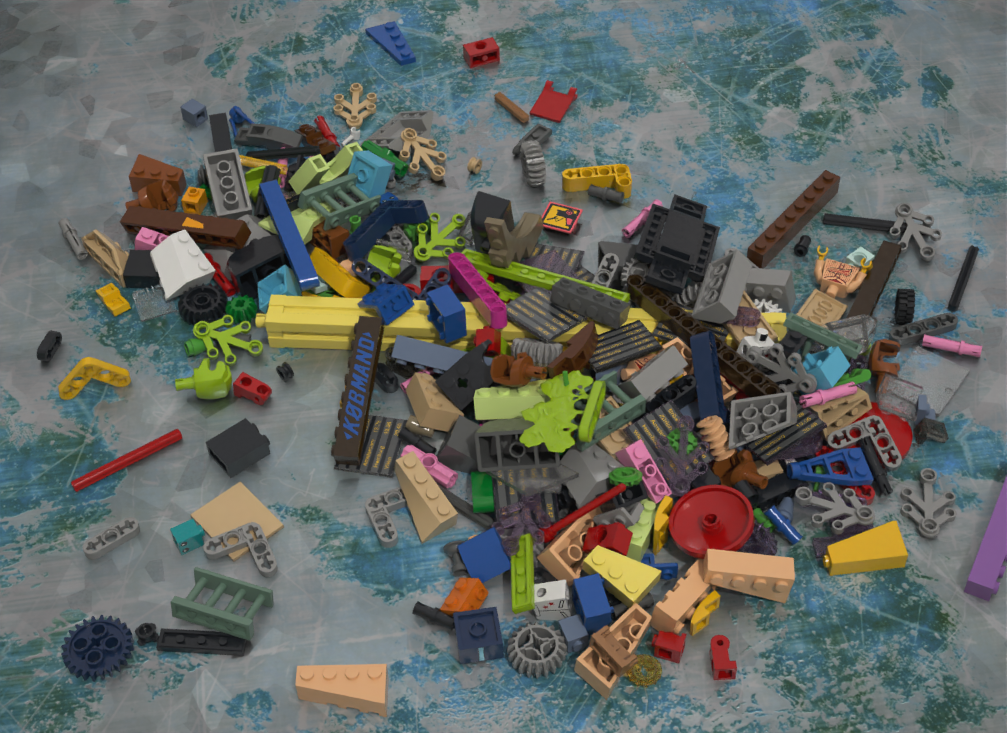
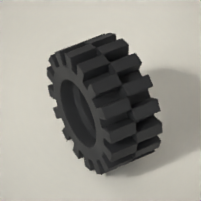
M897 289L894 308L895 322L912 323L915 312L914 289Z

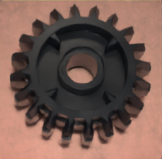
M203 283L202 286L189 287L188 291H183V295L180 296L178 301L179 314L184 322H188L189 325H195L200 321L212 323L222 319L226 314L227 295L222 288L219 289L217 285L212 286L211 283L207 286Z

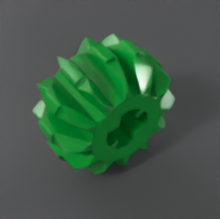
M240 294L239 297H232L231 301H227L225 309L226 315H231L236 325L243 321L251 323V320L256 318L258 310L253 298H249L247 295L241 297Z

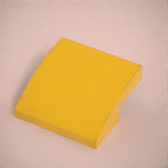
M667 495L661 501L655 516L653 553L656 556L666 544L668 538L669 516L672 510L673 499Z

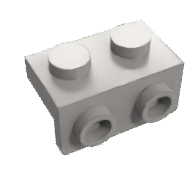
M637 502L625 508L621 507L596 515L593 521L597 526L619 522L626 527H630L639 521L644 507L640 502Z

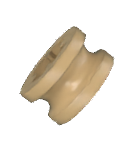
M472 157L468 162L467 170L478 174L482 168V160Z

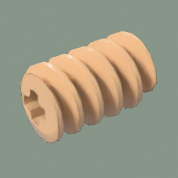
M717 415L704 418L696 426L697 428H703L699 433L700 435H706L703 438V442H709L706 448L712 449L710 451L711 455L716 456L714 461H721L732 456L735 448L729 449V434L726 432L725 425L722 424V418Z

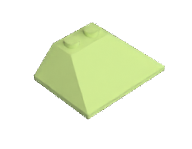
M326 202L320 203L330 213L336 211ZM313 207L303 210L298 208L291 212L305 245L312 240L313 228L326 218ZM270 215L258 222L260 227L278 235Z

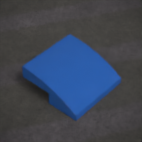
M495 527L457 546L471 578H479L482 583L511 569V559Z

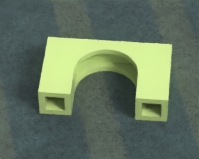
M358 142L345 145L328 163H326L321 154L310 157L288 182L296 194H299L301 191L348 175L354 152L363 150Z

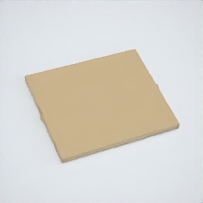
M238 482L190 514L191 518L198 525L202 526L210 538L251 522L261 526L266 539L284 528V525L241 482ZM251 530L249 532L252 534L253 539L255 541L257 539L256 533L253 530ZM231 537L228 539L227 543L230 545H234L239 541V539L237 537ZM248 547L228 554V557L234 562L250 550Z

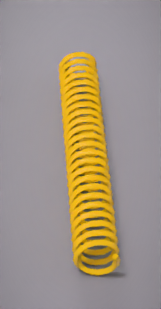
M239 155L242 166L257 168L259 165H273L280 169V174L286 175L288 170L287 165Z

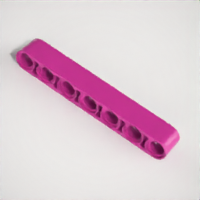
M456 252L448 256L451 277L492 328H505L507 326L506 305L463 253Z

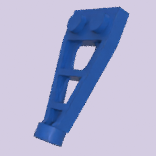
M861 447L840 449L805 461L787 464L789 479L798 478V480L822 483L831 482L847 486L872 485L874 480ZM842 461L847 474L833 473L830 464ZM822 465L826 474L813 473L811 466Z

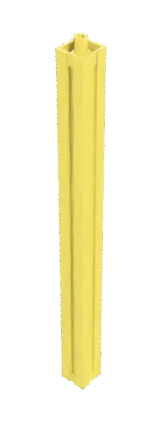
M271 294L267 314L257 313L255 323L257 328H266L271 348L351 350V342L355 340L356 336L354 334L355 323H358L359 316H379L375 309L358 306L362 298ZM413 300L414 306L390 324L384 325L380 351L393 352L397 335L457 350H464L475 346L474 336H476V329H483L484 326L490 325L472 302H461L465 308L467 336L446 344L443 339H440L439 333L432 322L427 320L429 310L426 301ZM630 308L627 321L620 327L639 320L652 335L659 322L642 308ZM761 313L778 336V341L774 343H780L787 334V327L783 326L786 320V313ZM508 317L507 326L497 329L510 347L515 338L540 339ZM584 317L585 321L551 341L558 342L567 347L566 342L590 321H594L598 335L615 328ZM728 333L724 341L734 351H737L738 345Z

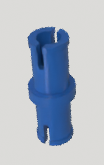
M774 505L764 513L777 527L776 530L778 532L781 531L792 545L796 544L803 537L790 524L791 521L788 518L786 519Z

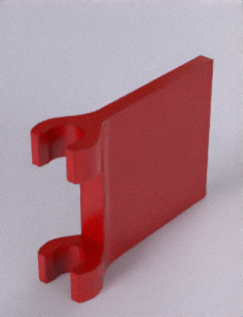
M547 80L542 93L529 113L536 117L560 123L572 102L578 97V94H575L577 88L571 87L568 95L553 91L552 85L554 82Z

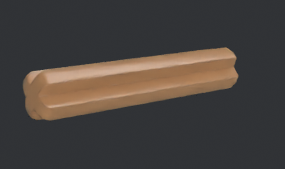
M498 92L494 95V99L522 123L529 121V115L503 93Z

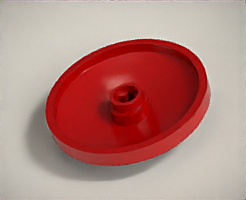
M871 402L872 409L851 424L873 415L880 417L903 460L909 453L913 435L908 421L895 409L881 403ZM871 422L869 428L873 427L876 431V435L879 434L877 430L878 424H874L873 422ZM852 429L849 432L853 438L861 436V432L858 429ZM833 438V443H836L838 446L843 439L837 440V438ZM881 438L877 441V444L884 448L889 445L887 439ZM856 444L849 448H859L860 446ZM888 451V463L892 462L893 464H896L897 458L893 459L890 455V451ZM877 454V457H878V459H879V461H880V463H881V465H882V468H885V467L883 466V464H882V462H881V460H880L878 454Z
M706 485L689 491L675 503L669 516V530L676 546L684 553L700 559H704L707 549L737 551L750 538L755 523L752 506L745 495L734 488L724 485Z

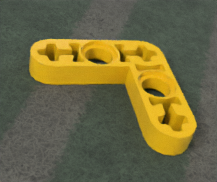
M85 357L78 362L59 384L58 390L61 399H73L91 378L117 387H125L131 382L130 372L113 364L92 357ZM102 371H110L107 374H101ZM75 377H82L81 380H73Z

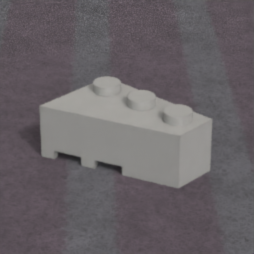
M672 345L653 357L638 372L632 373V377L626 382L619 383L617 386L631 399L641 394L646 399V402H649L656 396L655 392L658 389L663 390L670 384L669 380L672 377H679L684 372L683 368L688 363L677 348Z

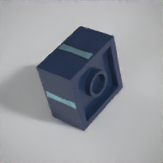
M497 607L453 613L460 664L504 658Z

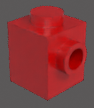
M491 326L476 329V336H474L475 347L490 339L492 344L488 347L484 356L501 355V332Z

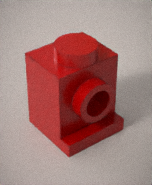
M659 631L658 635L654 634L651 647L655 648L654 657L680 664L687 634L682 633L681 636H678L673 632Z

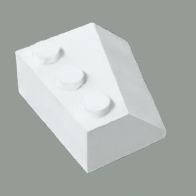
M186 230L170 235L150 252L155 270L160 277V285L165 292L164 297L166 301L182 295L183 291L189 290V287L194 288L196 285L202 286L203 283L205 285L210 283L216 271Z

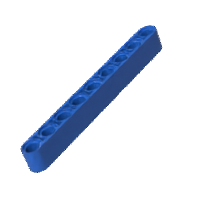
M277 179L260 183L259 188L300 290L305 291L319 287L320 283L316 270Z

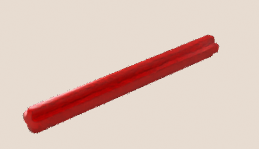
M175 429L71 481V485L78 492L181 440L182 434L179 429Z

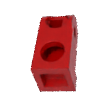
M244 372L233 383L234 396L239 398L243 396L249 400L251 399L258 405H263L272 394V389L267 384Z
M715 635L710 642L709 655L713 680L736 679V661L729 660L730 641L724 635Z

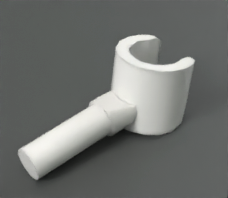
M352 127L350 129V136L341 143V146L344 147L352 140H359L360 130L356 131V127Z

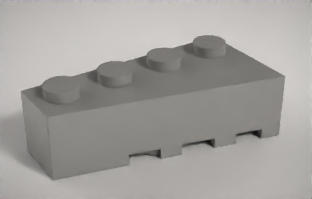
M762 268L750 269V275L744 291L753 303H755V299L759 302H762V299H765V302L772 300V305L778 304V309L790 313L796 300L792 272Z

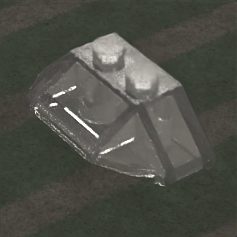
M862 314L828 322L821 327L862 345L863 347L859 353L861 354L867 351L872 342L878 321L876 318ZM814 341L808 353L813 354L823 351L824 345Z

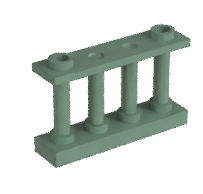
M351 173L301 191L298 207L302 210L308 207H313L326 218L323 227L326 231L349 222L351 216L357 215L362 217L374 212L379 207L381 196L377 195L371 198L366 196L356 187L358 176L355 173ZM352 192L361 202L356 203L346 193ZM339 197L349 206L343 208L333 198ZM326 202L336 211L330 213L320 203Z
M791 312L783 326L788 328V331H797L808 337L801 362L805 360L804 357L808 354L814 341L822 343L824 345L823 350H827L830 346L832 348L839 346L847 361L850 358L856 359L863 347Z
M615 370L605 374L598 381H605L606 392L612 391L624 405L614 408L604 399L602 408L609 414L603 418H598L590 443L581 442L578 437L579 429L574 430L577 433V448L581 452L645 413L646 399L641 394L632 399L617 386V372ZM593 384L584 388L585 392L588 395L591 392ZM580 399L576 401L574 409L585 410L588 400ZM574 419L571 420V423L579 425Z
M195 567V586L186 598L174 596L171 600L172 617L251 641L254 636L252 619L262 605L270 608L273 607V590ZM204 587L215 590L206 604L194 602ZM223 593L234 596L225 610L213 608ZM242 599L253 602L243 617L233 614Z

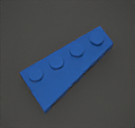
M395 21L365 29L366 35L371 36L376 44L379 43L384 51H388L390 56L399 65L403 66L416 62L414 53Z

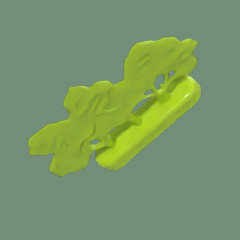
M580 370L571 371L568 374L569 385L564 386L563 374H559L553 379L541 383V390L550 398V401L539 402L533 408L521 411L523 418L534 422L535 425L524 430L519 441L527 447L537 446L544 442L550 452L563 453L565 449L575 445L571 432L579 429V440L590 443L606 395L605 381L597 380L593 383L592 377L584 376ZM593 383L591 392L588 395L584 388ZM573 389H576V390L580 391L579 394H582V395H580V396H579V395H575V394L572 392V390H573ZM580 399L588 400L585 410L574 409L575 402ZM583 414L580 425L571 423V420L576 415ZM564 428H570L568 431H563Z

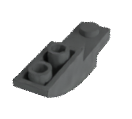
M251 123L250 128H239L234 141L237 145H266L268 150L282 147H299L303 136L284 128Z

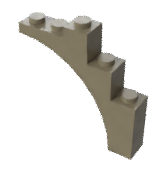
M524 212L521 220L511 232L508 231L505 220L487 217L484 224L491 246L488 252L491 265L509 268L512 261L519 263L522 257H530L544 227L541 215Z

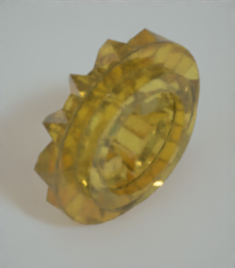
M637 655L638 663L626 672L630 682L636 683L637 687L642 685L647 688L649 685H656L662 675L660 662L651 655ZM642 665L648 671L646 677L641 672Z

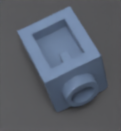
M919 394L915 406L914 425L934 427L935 409H930V404L927 403V395Z

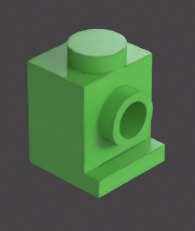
M428 219L423 223L428 226L426 234L431 235V227ZM403 223V232L407 238L413 242L417 240L418 233L416 229L420 223Z

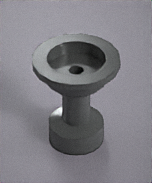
M461 540L449 542L443 547L444 553L454 558L455 565L452 566L451 570L452 575L456 577L469 573L457 547L465 542Z

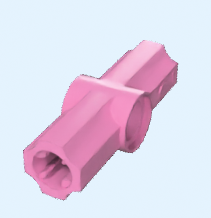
M407 445L403 449L400 457L414 451L434 481L445 488H452L455 485L458 473L440 463L437 456L432 453H424L413 445Z

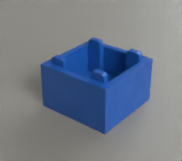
M447 284L427 292L426 304L429 310L427 320L432 322L439 333L440 339H443L447 344L467 336L465 308Z
M599 573L573 579L571 598L576 614L580 615L588 635H592L604 626L612 624L611 613L614 612V608L609 606L603 588L605 581L604 578H600Z

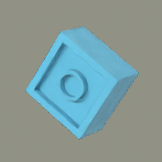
M369 150L355 151L348 174L355 173L358 176L356 187L371 198L385 193L393 165Z
M283 265L257 283L259 309L265 314L268 312L271 294L302 296L293 270L286 265Z
M830 346L827 350L813 354L808 353L802 362L807 374H812L817 379V388L815 390L832 388L850 367L839 346L833 348ZM799 390V392L801 393V395L810 394V393H804V392H802L801 390Z

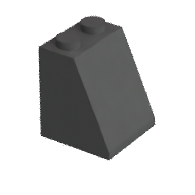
M607 241L598 242V268L603 257L608 253H614L619 258V268L611 283V289H624V286H621L622 280H620L622 269L625 267L626 262L630 263L638 245ZM612 259L610 262H608L607 270L609 271L611 264H614V260ZM602 275L604 281L607 282L609 277Z
M459 415L444 437L437 453L438 461L452 470L468 474L479 471L474 433L481 426Z

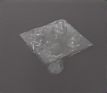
M160 284L155 286L156 290L151 286L152 291H149L147 287V292L142 289L136 290L132 294L141 322L177 311L173 298L165 300V292Z

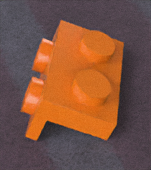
M459 578L441 606V612L453 616L455 612L479 609L488 595V590L479 578Z

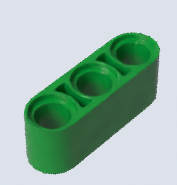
M491 471L471 472L473 513L494 512Z

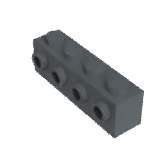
M565 277L552 286L550 297L551 303L615 329H618L627 321L631 305Z

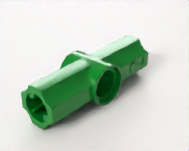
M370 140L364 141L361 145L363 151L369 150L375 155L395 163L394 170L397 177H404L407 173L408 164L395 157L393 152L386 147L381 148Z

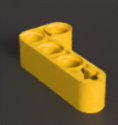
M625 164L571 168L562 172V188L567 192L586 191L592 184L602 188H615V191L624 192V199L631 196L632 178L629 167Z
M314 247L310 254V259L316 273L335 291L346 298H362L369 293L372 288L371 285L353 276L327 252Z

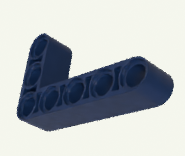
M388 200L383 202L343 242L348 259L354 261L364 257L394 224L423 223L427 221L429 214L424 201Z
M363 258L355 259L352 263L354 274L375 289L382 283L403 285ZM360 264L366 266L362 272L356 271L357 266ZM445 268L437 269L420 295L408 287L406 289L409 295L412 296V300L426 301L429 290L451 284V274ZM446 274L448 278L446 281L441 282L438 280L439 275ZM373 275H381L380 280L378 282H373Z
M709 330L690 337L694 375L697 381L696 390L700 419L703 420L706 417L717 415L722 418V424L725 425L726 432L729 433L731 411L724 406L716 341L713 333Z

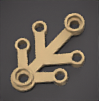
M353 83L350 87L352 104L344 100V95L336 94L334 101L337 105L333 109L335 115L346 119L350 129L352 127L359 129L364 118L376 113L377 110L374 103L377 101V95L369 93L367 94V99L359 104V97L363 95V87L359 83ZM343 107L351 111V115L343 110ZM366 107L367 110L358 115V112Z
M412 128L403 130L400 137L404 145L400 151L399 159L402 161L409 159L410 145L415 150L408 171L416 174L420 167L419 160L421 158L431 171L432 179L435 181L442 180L445 175V169L440 165H435L428 157H434L438 163L445 162L447 155L441 151H434L437 142L433 139L417 136V132ZM419 143H420V144H423V145H426V148H425V147H421V146L419 145Z

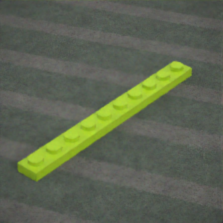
M464 249L461 252L475 269L477 268L514 281L552 291V286L565 277L628 303L630 300L629 293L513 261L509 268L491 265L490 257L487 254L469 249Z

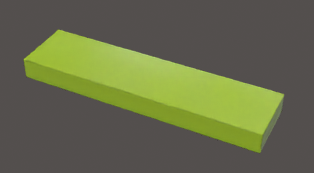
M530 533L510 539L511 599L514 614L535 609L533 536Z

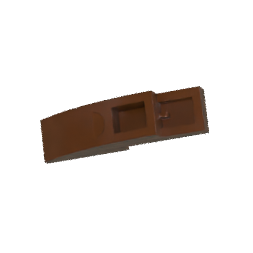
M303 124L299 126V129L294 130L303 136L301 142L304 146H319L321 150L319 154L322 157L336 150L335 143L324 138L319 129L309 124Z
M590 321L566 342L568 348L547 366L550 379L563 374V371H568L569 374L571 371L581 370L588 363L598 344V334L594 321Z

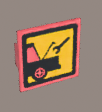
M550 201L542 215L543 226L571 234L574 232L583 210Z

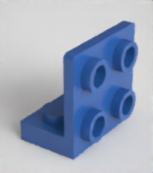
M386 283L378 285L374 292L363 296L362 300L358 303L359 307L375 309L378 316L382 317L384 325L390 324L415 305L405 285Z

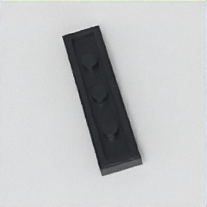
M161 628L156 648L158 651L244 656L247 640L217 631Z

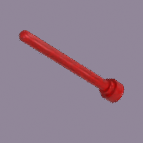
M620 483L555 524L543 525L538 528L539 536L545 543L550 542L555 538L558 531L625 491L626 485Z

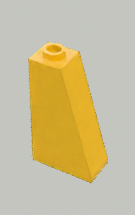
M897 521L888 522L827 546L826 554L823 555V565L825 568H828L829 575L905 567L908 553Z

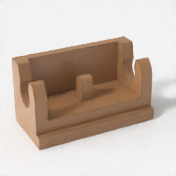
M606 625L591 635L589 646L620 678L638 663V657L635 654L631 655L611 634L609 626Z

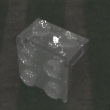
M885 373L876 392L878 408L885 414L891 415L892 413L904 421L909 422L911 420L916 422L917 413L915 406L918 395L923 392V387Z

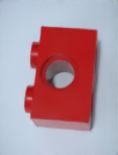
M491 37L464 44L463 57L469 68H474L500 61V49L494 38Z
M619 522L589 527L582 551L589 555L599 545L627 556L633 533L625 528L624 524Z

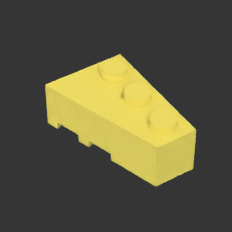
M599 545L583 560V570L588 575L599 573L600 578H604L605 581L603 587L628 608H631L635 603H640L660 581L662 573L661 570Z

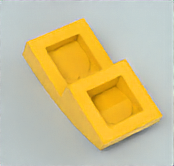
M113 283L96 290L101 301L114 316L131 309L129 302L121 296L119 289Z
M715 590L695 610L690 623L689 634L691 636L708 626L710 614L719 608L721 596Z

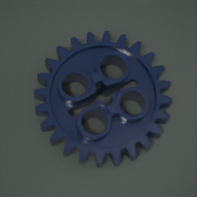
M101 615L99 620H96L92 616L91 622L83 619L84 625L75 624L77 630L68 631L71 637H64L66 644L61 646L63 650L61 655L66 668L68 667L71 674L74 673L76 678L82 675L84 681H86L91 676L93 682H95L97 676H100L102 680L105 679V674L113 677V671L121 672L120 665L127 666L126 658H132L130 651L134 650V639L130 628H127L125 622L121 624L119 618L113 621L110 615L105 620L103 615Z

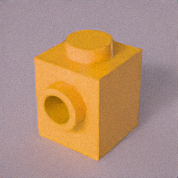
M188 187L181 199L184 213L201 215L208 203L205 189Z

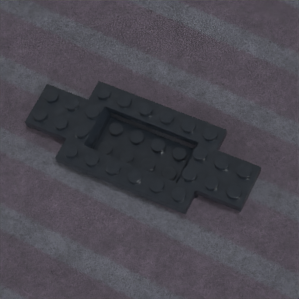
M674 194L669 209L652 204L633 257L641 263L651 264L646 283L680 295L683 293L687 277L694 282L703 283L707 268L712 260L720 227L704 222L707 210L706 205Z

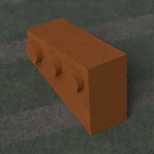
M141 154L138 155L128 176L132 192H138L149 184L165 179L171 184L178 196H182L187 185L183 169Z
M325 220L313 228L312 240L309 242L314 247L324 250L338 263L348 259L343 242L349 237V230L337 226L325 231L323 229Z

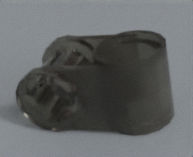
M394 346L386 349L385 356L387 360L385 363L392 372L405 379H409L419 370V368L414 367V363L407 362V365L396 363V359L391 357Z

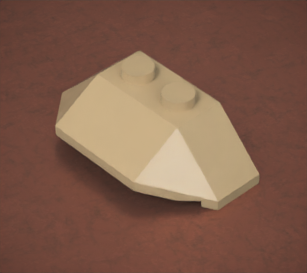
M96 229L82 237L83 246L88 254L123 288L126 287L123 273L129 253L123 251L117 242H114Z

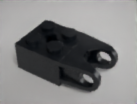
M490 339L465 354L435 381L461 411H464L474 402L475 390L490 388L494 383L490 374L491 366H488L484 361V354L492 344ZM461 379L468 380L466 388L459 386Z

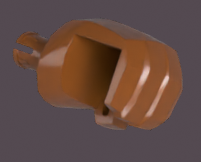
M162 179L141 188L138 191V199L126 202L125 206L126 209L129 206H140L143 208L169 209V211H174L178 206L177 200L179 197L171 184Z
M881 339L875 341L872 345L868 358V369L872 376L877 377L875 394L879 395L882 387L881 395H887L889 379L899 378V363L883 361V358H894L897 356V353L900 351V344L898 342Z
M521 352L517 354V360H515L514 356H508L507 354L494 357L491 363L490 374L494 382L509 387H519L527 385L532 378L544 380L547 374L542 373V371L547 372L546 367L534 366L531 356H528L526 352Z
M746 449L741 450L739 453L735 450L732 456L721 461H715L712 467V472L714 475L717 474L719 476L721 485L733 488L741 480H747L751 486L754 485L760 489L766 488L768 484L767 476L757 474V467L753 461L752 454Z

